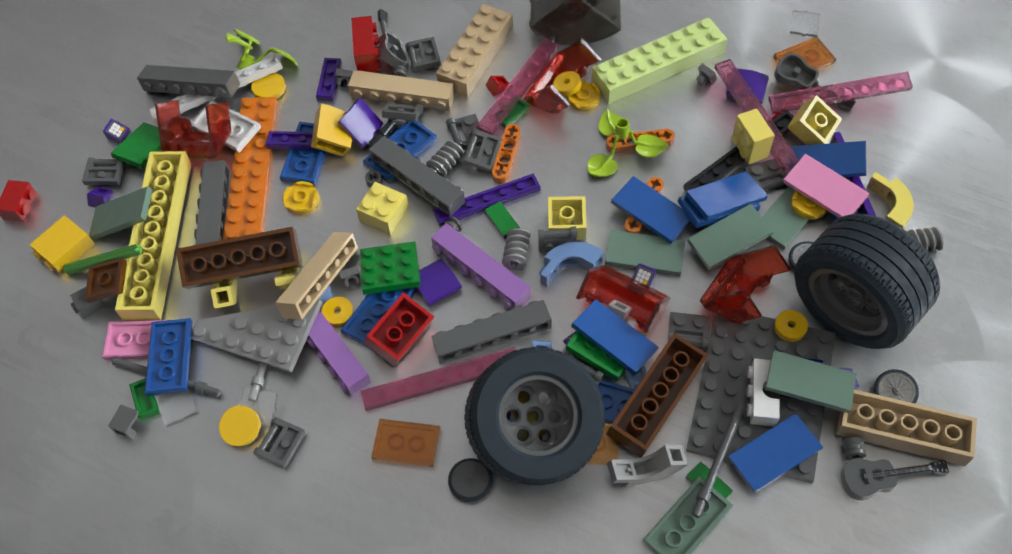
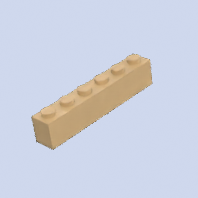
M353 70L348 85L351 97H361L373 101H394L395 103L407 105L423 104L424 108L428 107L439 110H450L454 98L453 83Z
M333 232L275 302L282 318L302 320L358 249L353 233Z

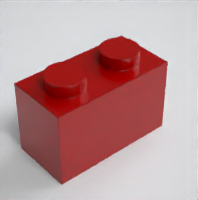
M7 181L0 197V217L3 220L24 222L26 215L29 213L31 203L36 196V191L29 182Z

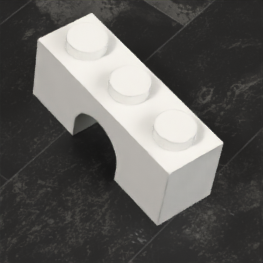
M754 358L752 365L748 366L747 378H750V384L747 386V397H750V404H747V416H750V424L775 427L780 419L779 399L770 398L763 392L771 360Z

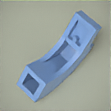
M569 242L553 248L544 257V266L539 273L540 284L547 287L561 269L569 266H577L593 274L603 261L604 250L584 242Z

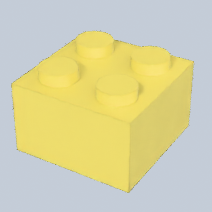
M816 95L802 104L787 128L806 145L826 144L842 118Z
M756 108L737 115L731 139L733 144L740 150L741 157L749 165L768 158L775 135Z
M374 182L356 208L359 221L391 235L409 208L407 195Z
M585 196L548 197V231L570 229V227L576 226V240H586Z

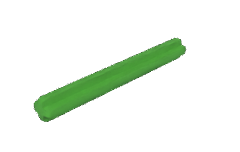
M134 244L64 265L63 271L70 275L88 270L91 266L122 257L127 259L138 256L142 253V247L139 244Z

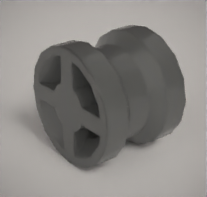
M850 437L842 440V446L846 451L844 453L846 460L854 458L863 459L867 456L866 451L862 447L864 444L863 438Z

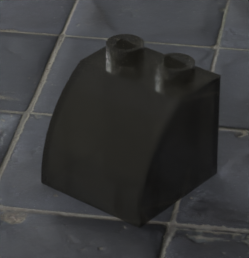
M530 0V29L535 35L539 37L544 36L554 44H589L606 39L621 31L620 0Z

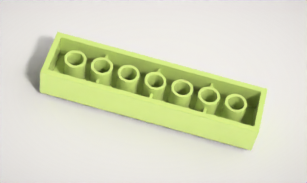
M708 17L593 66L591 81L599 87L602 96L610 104L724 54L728 39Z

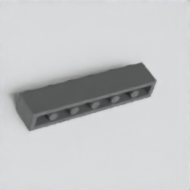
M146 65L137 77L143 90L150 92L232 98L240 86L235 71Z
M383 136L369 149L372 161L450 217L465 203L464 191L459 186L453 185L446 177L440 176L435 169L426 166L421 159L413 157L407 149L399 147L394 140H389Z
M225 160L203 162V169L200 170L202 182L199 184L200 198L197 200L199 212L196 214L197 229L194 230L195 245L223 240L230 173Z
M544 300L532 301L528 305L513 307L509 311L495 313L485 319H476L472 323L458 325L448 331H439L431 337L441 365L551 329L552 319Z

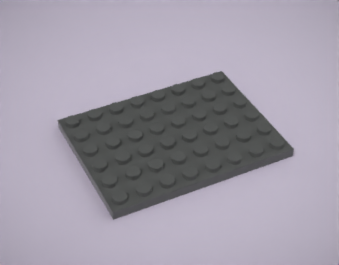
M717 306L706 353L709 356L705 360L686 452L715 459L735 408L739 404L744 406L745 409L723 460L730 463L728 460L729 455L774 428V426L750 424V416H747V404H750V397H747V386L750 384V378H747L748 366L752 365L754 358L771 360L772 352L775 350L831 366L836 333L808 327L805 336L801 340L788 342L776 334L774 330L776 319ZM765 388L763 389L766 396L779 399L780 419L777 425L792 415L797 414L820 442L824 406L768 391ZM818 452L782 476L812 484L815 478Z

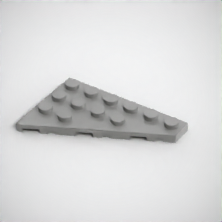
M318 299L302 320L282 318L277 306L197 320L192 329L191 340L292 373L323 302Z

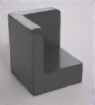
M120 405L108 427L115 434L133 440L136 432L131 426L139 412Z

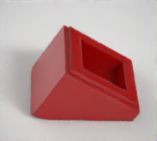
M490 76L486 83V87L493 96L511 89V85L504 76Z

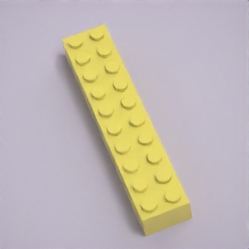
M185 151L149 153L142 188L148 186L152 189L146 221L133 225L129 246L139 244L142 247V253L126 259L123 294L118 295L115 311L123 321L161 320L191 170V162Z

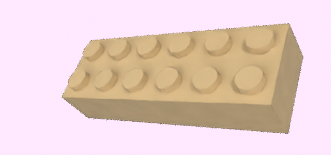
M483 4L436 72L437 81L453 83L454 93L468 98L512 31L513 14Z
M854 389L851 411L849 413L839 411L836 435L846 438L861 437L867 443L966 466L975 456L977 418Z

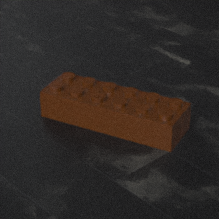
M294 227L176 249L182 287L186 289L303 267L297 233Z
M673 333L610 426L606 435L641 458L709 355L676 333Z

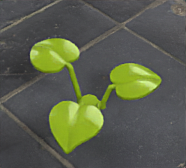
M237 29L233 30L237 33V36L246 38L249 43L233 34H226V42L238 43L244 47L243 54L236 66L240 70L261 61L270 52L289 58L298 67L297 62L291 55L277 48H269L254 61L255 57L248 53L250 49H253L251 46L252 42L260 44L256 38Z
M606 109L600 118L598 127L599 132L606 137L615 134L613 147L609 157L605 154H595L590 157L587 164L588 173L595 177L612 175L618 167V163L612 160L618 139L624 140L629 135L633 143L637 145L636 153L645 158L659 155L667 149L668 144L662 139L648 134L640 135L638 141H636L633 130H630L629 120Z

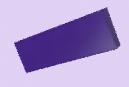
M324 58L316 93L317 101H334L339 78L335 74L336 68L341 69V58Z
M269 131L267 149L320 150L311 147L313 132Z

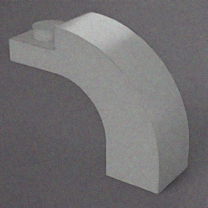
M664 445L656 452L641 458L610 460L607 463L612 483H624L625 486L653 482L672 475L688 465L682 445Z

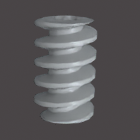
M447 141L427 161L426 166L435 169L440 176H445L447 171L452 169L451 166H455L456 161L461 160L460 156H464L465 152L457 143Z
M938 228L911 229L907 231L927 251L928 248L931 252L935 251V249L938 251L943 249V236Z
M521 228L508 231L502 259L504 267L511 270H521L523 268L522 265L526 263V251L529 248V238L531 237L529 231Z

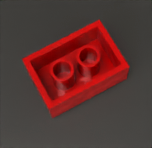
M372 16L351 18L353 54L357 71L379 73L381 61L378 59L380 57L378 52L379 46L377 47L379 35L375 34L377 33L376 22L372 21Z
M403 292L367 334L364 343L396 367L430 326L435 316Z

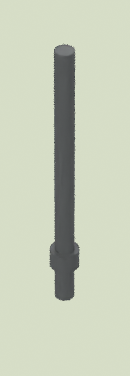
M116 357L112 360V365L144 375L147 374L146 366ZM188 380L187 388L195 390L196 393L202 395L206 393L216 397L221 395V389L208 386V383Z
M738 404L736 406L703 488L698 491L696 496L697 502L692 512V516L695 518H700L705 504L709 503L711 489L745 409L742 405Z

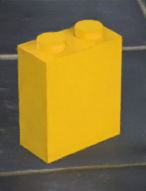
M321 103L315 114L311 147L345 157L351 149L352 137L339 125L338 121L347 111Z
M64 215L29 245L34 250L32 254L39 261L43 259L45 261L43 262L49 270L55 269L61 274L65 264L75 262L94 245V242L86 232Z

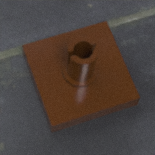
M122 257L89 267L84 299L91 303L112 296L118 297L119 294H123L127 261Z

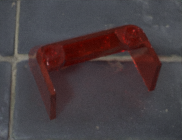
M583 39L568 46L549 59L523 99L529 105L551 114L560 113L571 104L554 88L555 78L567 71L576 72L582 78L587 74L588 67L599 62L601 58Z
M178 100L155 104L162 152L185 151L188 158L210 160L218 156L231 134L229 105L226 101L205 106L208 132H193L190 120L180 116Z
M775 244L734 256L723 265L701 297L700 303L705 309L732 323L741 324L748 320L761 318L762 314L750 298V295L755 288H763L769 285L774 275L788 272L791 268Z
M604 265L587 271L576 296L578 300L586 298V301L590 304L596 299L600 303L609 305L615 299L632 307L629 316L636 319L638 327L644 330L643 332L649 333L655 328L671 299L668 295Z

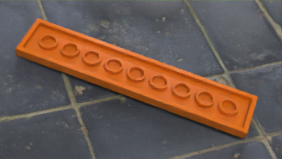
M276 97L242 98L240 114L259 123L261 128L240 153L234 152L223 240L263 232L272 149H267L266 143L269 131H274L277 108Z

